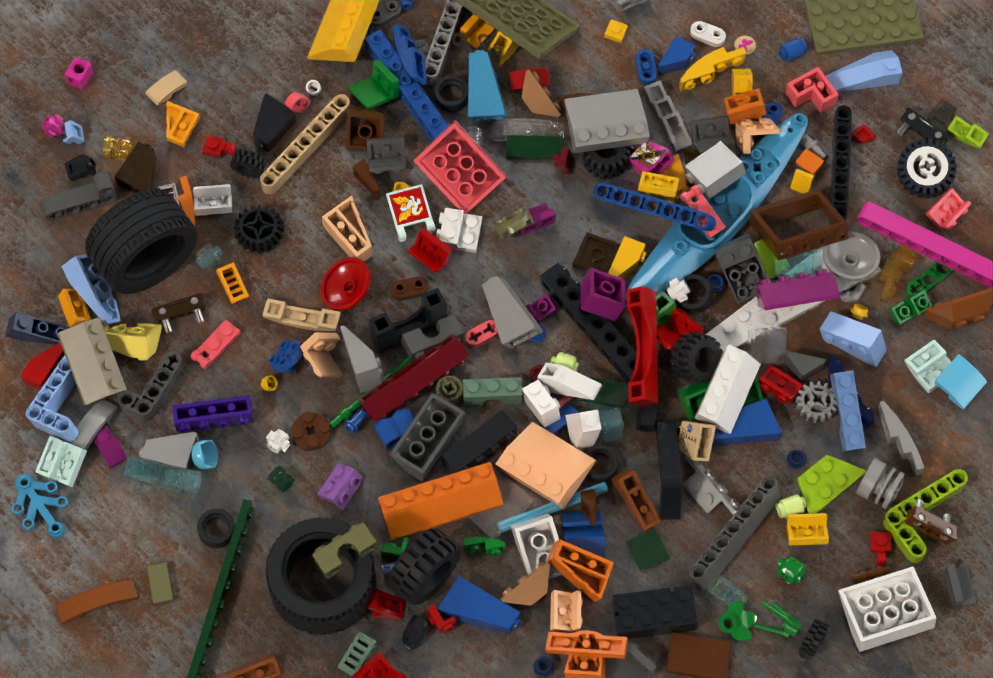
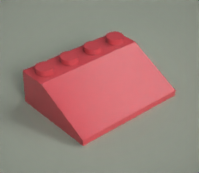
M456 120L443 130L413 160L459 210H464V214H467L506 178V174Z

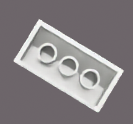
M728 344L720 358L695 415V419L707 424L716 425L717 429L731 434L761 364L747 352Z

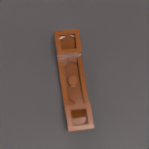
M132 579L87 590L57 604L56 607L61 623L65 624L80 619L81 615L116 603L121 605L139 599Z

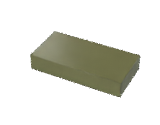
M167 562L147 566L153 604L159 605L174 602Z

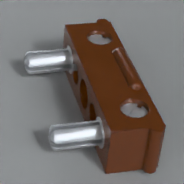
M921 499L916 500V506L907 511V516L904 520L907 525L946 545L958 538L956 536L957 527L950 523V514H944L943 519L922 509L923 500Z

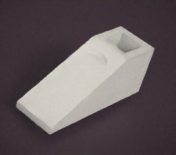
M545 363L537 376L540 383L546 385L550 393L594 400L602 387L601 383L558 364Z

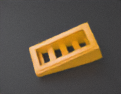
M234 262L216 269V274L231 304L249 297ZM229 272H232V273H233V275H230V276L225 277V278H224V276H223V275H225V274H227V273H229ZM233 278L236 279V281H234V282H232V283H230V284H227V282H226V281H229V280H231V279H233ZM239 285V288L230 291V287ZM242 291L243 294L233 298L232 294Z

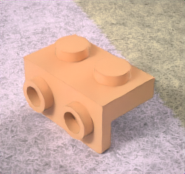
M553 590L551 592V631L574 633L581 629L583 623L581 617V607L583 605L581 591L577 590L569 593Z

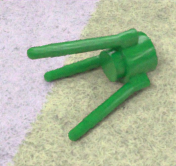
M762 601L761 605L784 620L781 628L785 630L782 631L755 624L754 627L783 635L786 638L789 635L795 637L802 623L775 602L770 606Z

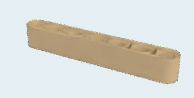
M339 94L335 96L261 175V187L265 194L271 195L276 193L347 117L350 100L346 95ZM269 181L273 182V183L270 184V185L265 184V183H267V182H269Z

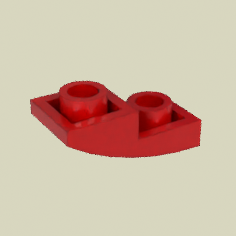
M547 67L509 72L512 91L523 90L527 70H530L531 73L536 72L540 78L538 83L542 88L550 86L549 70Z

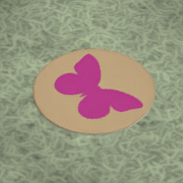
M741 36L736 39L734 47L735 50L744 47L746 55H749L755 51L756 43L749 36Z

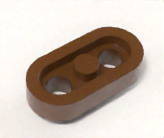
M421 276L395 281L391 286L392 297L400 301L421 297V295L428 292V281ZM421 283L422 286L417 287L416 284ZM398 287L404 288L401 291L397 290Z

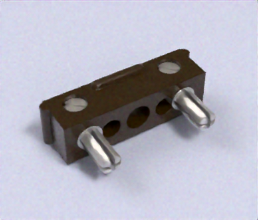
M198 293L155 307L151 310L152 315L155 316L157 324H163L167 334L169 332L166 322L171 333L172 329L169 321L195 313L198 323H201L197 313L199 312L201 321L204 322L201 311L205 310L203 294Z

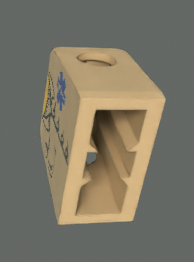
M683 421L681 426L677 428L679 450L691 460L709 461L716 425Z

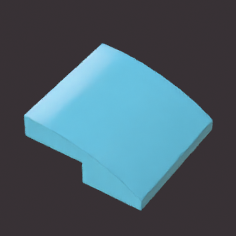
M960 354L955 357L934 382V384L949 395L948 398L963 410L987 383L980 372Z

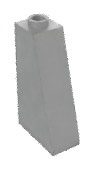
M494 276L482 284L502 345L511 349L543 333L540 325L506 280Z

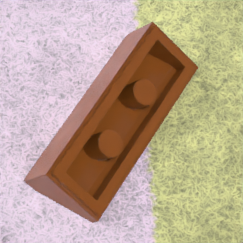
M270 654L221 673L217 677L275 678L282 674L275 655Z

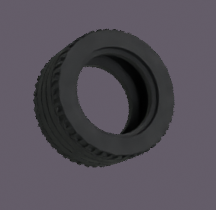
M158 188L147 189L126 197L105 212L89 231L85 242V251L112 290L121 294H133L160 283L174 273L193 252L197 244L198 232L168 191Z
M326 517L305 519L302 522L291 525L284 533L282 532L269 551L270 554L267 557L268 561L266 562L265 572L272 603L276 611L279 612V615L284 618V621L288 622L291 626L293 625L297 630L300 629L302 632L306 631L314 635L338 633V631H343L345 628H349L357 623V620H360L368 609L369 599L373 589H376V573L372 552L362 558L353 549H346L340 554L353 567L354 576L347 590L333 600L326 602L308 601L297 595L289 585L290 573L295 564L302 557L314 552L318 547L330 544L337 535H344L349 532L352 526H348L347 523Z

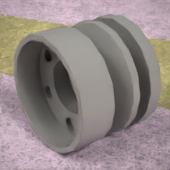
M874 458L856 494L868 500L874 493L877 495L874 504L878 505L881 498H884L882 508L887 509L896 499L903 485L905 473L900 471L898 476L894 478L896 469L892 468L886 474L884 472L887 464Z

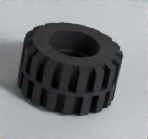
M630 146L608 148L616 153L611 158L600 157L596 153L599 150L583 152L584 167H587L589 173L593 172V176L597 177L599 175L600 179H604V177L612 179L613 175L618 177L620 172L623 173L625 167L628 166Z
M695 332L683 334V337L677 339L678 343H674V351H671V355H673L670 359L671 363H673L672 369L676 371L675 374L684 380L696 383L711 381L723 353V350L719 348L721 346L720 343L709 335ZM699 351V359L695 364V356Z

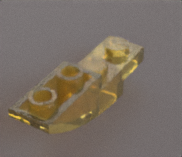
M900 244L890 255L879 278V283L885 284L880 301L887 303L889 297L893 298L897 288L893 286L894 282H899L902 272L906 273L908 267L912 268L915 257L912 256L914 250Z

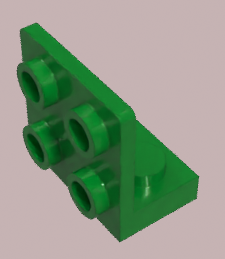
M380 60L373 62L372 76L349 85V90L366 109H371L399 97V80Z

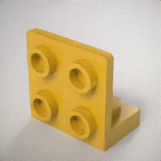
M642 171L638 191L644 195L675 203L680 178Z

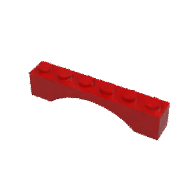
M640 286L627 289V309L633 322L637 346L635 369L628 383L629 402L639 406L658 404L656 291Z

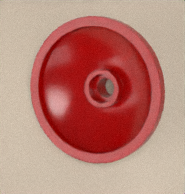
M355 257L344 258L333 264L326 272L321 283V298L325 305L335 311H345L356 306L364 298L370 286L371 274L368 266L362 260Z

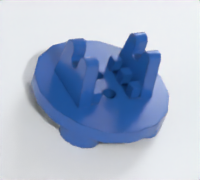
M297 340L283 341L279 345V350L268 361L271 368L277 373L285 372L286 374L293 375L294 371L291 367L299 359H305L300 348L302 344Z

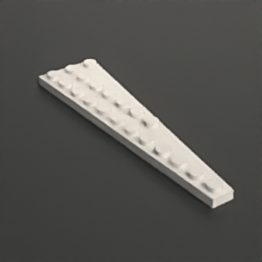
M824 247L818 249L785 275H790L791 278L797 277V273L808 272V274H815L816 270L827 269L823 261ZM878 266L874 274L859 281L844 280L835 275L834 277L839 292L844 289L846 291L850 290L858 282L863 283L877 276L882 270ZM755 297L705 335L714 337L721 345L719 348L724 352L728 344L736 348L745 343L747 344L753 341L754 338L764 335L799 317L808 310L818 307L824 301L763 310L758 307L757 297ZM699 351L695 356V364L699 359Z

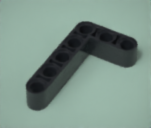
M656 420L661 481L660 520H680L682 473L676 420Z

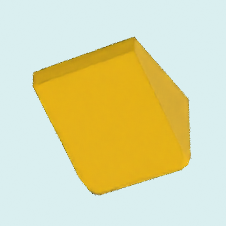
M796 169L790 188L800 193L809 192L814 175Z

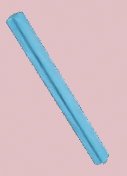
M605 482L581 490L595 489L596 496L607 492L608 487ZM581 491L573 495L565 508L581 502ZM550 502L501 521L497 525L499 531L503 533L510 530L511 525L547 513L551 514L562 510V508Z

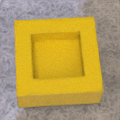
M611 19L604 38L621 43L628 25Z

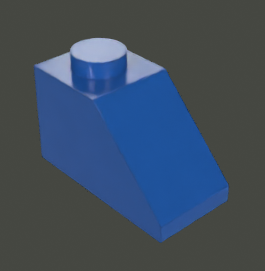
M676 36L659 63L658 73L662 75L686 69L688 64L693 63L696 57V53H694L695 45Z

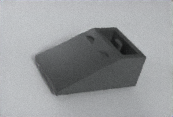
M750 233L714 248L716 257L737 304L755 297V284L760 283L759 280L768 278Z

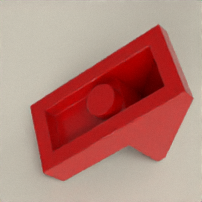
M373 589L368 609L373 610V617L401 620L403 619L405 600L379 589Z

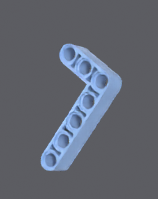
M65 355L27 408L26 417L37 429L70 442L77 438L79 434L78 428L68 417L57 413L64 400L76 385Z

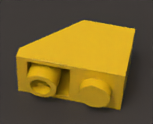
M732 69V96L751 91L753 83L751 69Z

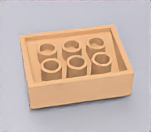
M532 422L505 449L496 462V466L508 476L564 510L596 460Z

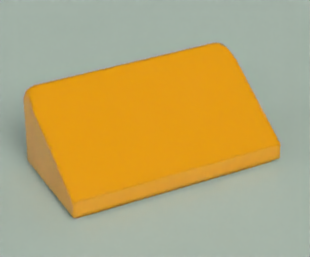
M74 288L62 289L58 298L69 327L92 320L85 301Z

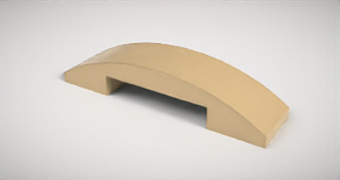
M267 299L262 316L271 321L296 328L314 331H336L341 312L327 309L316 311L289 306L284 301Z

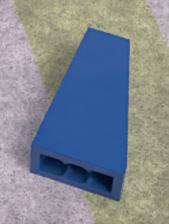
M767 399L742 407L731 434L716 428L712 446L780 440L782 432Z
M458 576L437 608L441 617L449 619L455 616L456 621L509 635L512 630L516 631L521 623L519 611Z

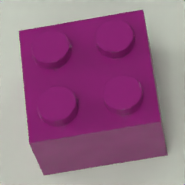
M590 268L581 281V310L616 321L625 308V279Z

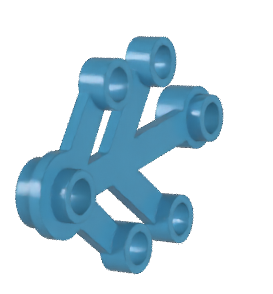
M27 474L19 476L15 481V487L19 493L16 503L12 505L13 513L16 516L22 515L25 511L23 505L26 495L31 499L27 517L22 521L23 528L26 531L34 529V519L38 509L49 526L48 532L50 536L54 539L61 538L65 533L62 523L54 520L45 505L66 509L69 504L67 498L64 496L58 498L40 496L34 491L42 490L47 491L49 494H55L58 491V486L54 481L42 483L34 481L33 477ZM23 481H28L27 485H21ZM54 485L55 488L53 490H49V486ZM60 501H66L64 505H59ZM16 507H22L20 511H15ZM27 522H32L31 526H25ZM58 526L59 529L57 531H53V527Z

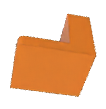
M805 149L796 160V164L806 170L807 173L814 175V180L822 170L824 160L808 149Z

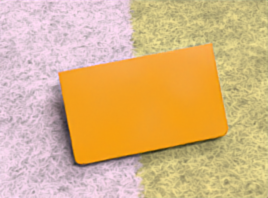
M473 14L460 28V38L478 49L494 32L495 28Z

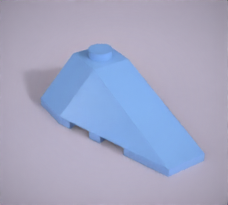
M890 50L872 53L826 75V78L837 93L899 84L902 69L899 57Z
M87 254L75 256L61 266L71 286L105 325L121 321L117 301L112 295V288L102 277Z

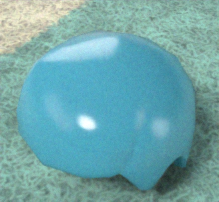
M212 440L196 442L191 452L194 464L200 469L216 467L218 452Z

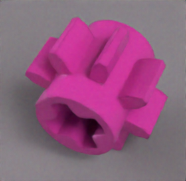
M57 114L54 116L48 115L42 123L43 130H45L44 134L51 138L52 136H60L65 129L64 121H62L63 118Z

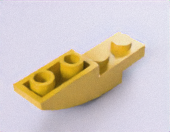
M722 47L699 59L680 79V91L691 90L700 84H708L714 80L715 72H723L729 67L742 65L746 59L744 47L728 53Z

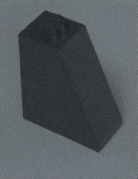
M267 93L263 97L253 132V139L258 149H264L269 153L295 124L296 115L294 111Z

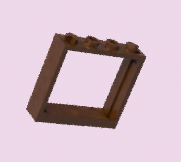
M819 189L750 210L752 228L778 261L848 239V223ZM818 209L832 224L781 241L768 226Z

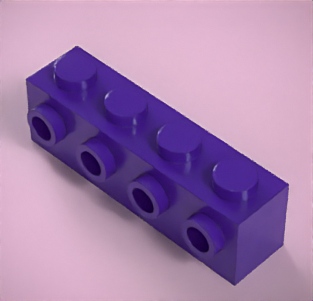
M250 395L172 405L176 432L188 433L195 429L209 430L211 427L218 426L226 428L233 424L247 425L250 422H254Z

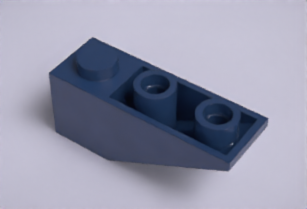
M15 312L9 318L6 337L24 342L56 345L60 342L57 333L71 327Z

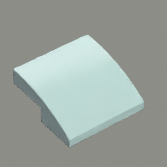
M935 340L904 360L913 376L928 394L938 388L934 384L935 380L951 363L950 359L946 356L947 352Z
M49 436L35 472L73 487L87 450Z

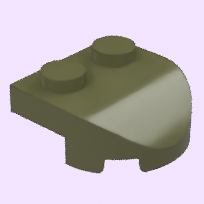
M521 208L513 212V217L509 219L504 217L496 221L497 225L494 228L501 240L535 222L528 209L523 210Z

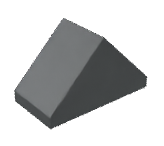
M787 351L785 363L798 381L802 383L822 371L826 359Z

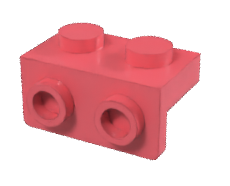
M951 188L925 214L939 230H949L955 226L958 217H962L968 212L967 208L971 205V202H964L954 189Z

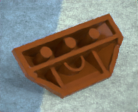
M993 287L927 307L924 314L925 319L950 330L964 328L973 322L980 323L985 320L993 304Z

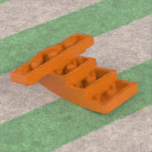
M590 630L574 633L549 632L545 650L546 653L569 655L564 670L565 678H605L606 658L625 659L628 638L604 636Z

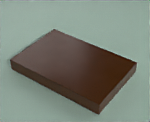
M672 632L666 672L698 678H726L731 642Z

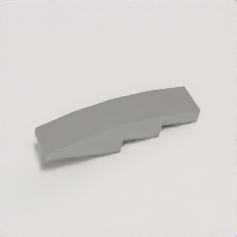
M661 80L643 87L649 104L675 152L693 145L679 112L676 111L670 96H667Z
M884 401L880 402L878 413L888 444L896 443L901 460L909 459L914 477L922 475L924 465L909 432Z

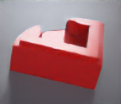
M863 124L851 133V139L859 143H869L876 139V135Z

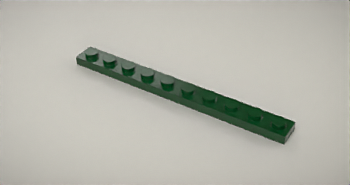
M243 499L187 678H202V674H200L202 667H206L208 655L206 654L208 648H212L214 636L212 635L214 629H218L220 623L218 616L220 610L223 611L225 608L226 599L224 597L226 592H229L231 589L232 581H230V578L237 570L238 563L236 559L238 555L241 556L243 551V544L241 543L243 537L246 538L248 535L249 526L247 524L249 519L252 520L255 508H253L251 500Z

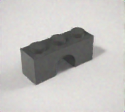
M455 314L437 321L436 331L438 335L436 337H426L420 328L402 334L401 343L411 362L452 334L458 337L460 342L463 341L464 331Z

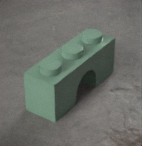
M521 377L463 379L464 406H483L484 401L491 399L501 400L502 405L522 404Z

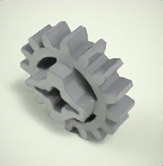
M811 381L809 387L804 384L802 390L798 391L797 395L799 397H796V403L799 404H797L796 409L801 410L800 416L807 415V421L813 418L814 423L817 422V419H820L823 423L825 417L831 419L832 414L836 413L837 409L835 407L838 405L835 401V396L832 394V388L827 389V383L821 386L820 381L817 382V385H814ZM805 396L807 397L806 400L808 401L806 405L804 402ZM828 399L830 403L829 407H827L828 404L826 403Z

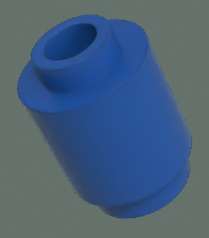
M795 38L781 45L779 50L780 58L790 62L804 55V52L807 51L805 41L802 38Z

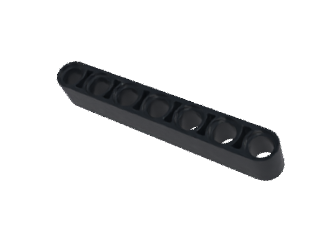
M841 105L837 107L833 120L830 203L846 221L849 201L852 110L848 106ZM835 198H841L843 201H837Z

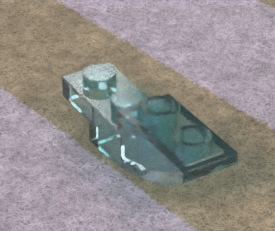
M127 457L122 476L134 481L183 493V490L198 493L204 476L200 471L165 466L162 462Z

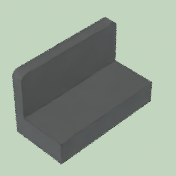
M955 564L946 565L944 575L952 607L959 608L975 605L976 598L968 567L955 568Z

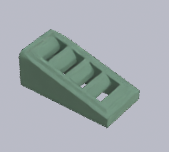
M359 631L337 668L352 677L364 665L376 647V641ZM360 641L367 644L368 647L366 648L363 645H361ZM358 648L359 650L364 652V654L361 655L360 653L355 651V649ZM350 656H355L359 659V662L353 660ZM346 662H349L350 664L354 665L355 669H352L349 666L345 665Z

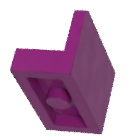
M544 203L529 209L535 222L519 230V233L522 237L555 223L556 214L553 208L549 209L548 205Z

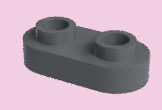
M388 0L377 6L371 23L374 27L378 28L398 18L402 13L401 4L396 0Z

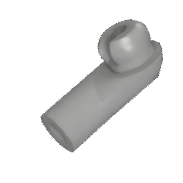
M858 282L853 291L842 290L840 292V299L845 303L858 301L866 289V285Z

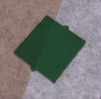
M655 528L626 540V544L640 572L651 567H657L658 564L670 559Z

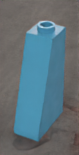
M476 50L474 53H469V119L472 122L508 120V114L490 55L484 50Z

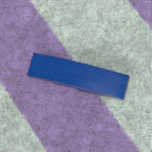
M400 24L394 25L392 27L394 40L405 69L414 80L426 85L424 54L418 51L417 42L410 38V31Z

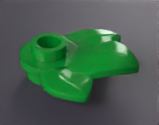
M737 601L731 603L727 608V612L720 616L718 626L722 632L730 633L735 640L747 641L752 638L747 628L752 626L758 617L750 611H743V602ZM729 619L731 621L730 627L725 626V620Z

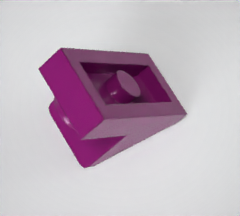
M106 426L101 429L94 438L93 443L110 469L127 460V457L108 427Z

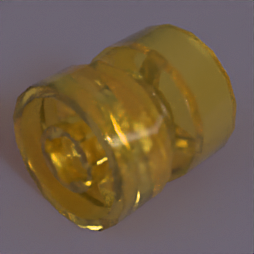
M105 135L102 148L103 158L114 160L118 157L119 160L125 161L133 150V138L123 136L118 139L115 135Z

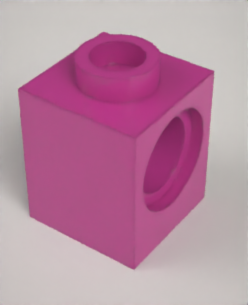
M75 57L64 75L68 84L83 90L94 72L88 60Z

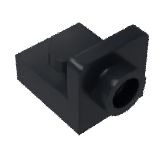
M84 154L64 163L68 179L71 181H75L86 174L94 176L97 173L95 161Z

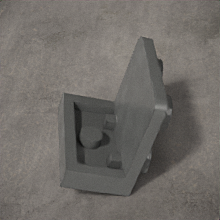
M727 115L690 120L692 142L699 152L704 153L720 141L729 149L735 147V142L729 135Z
M404 136L366 139L370 172L374 174H381L389 170L401 172L407 168Z
M628 641L625 659L613 658L606 665L605 678H651L656 673L657 666L650 656H645L640 652L641 649L637 644Z

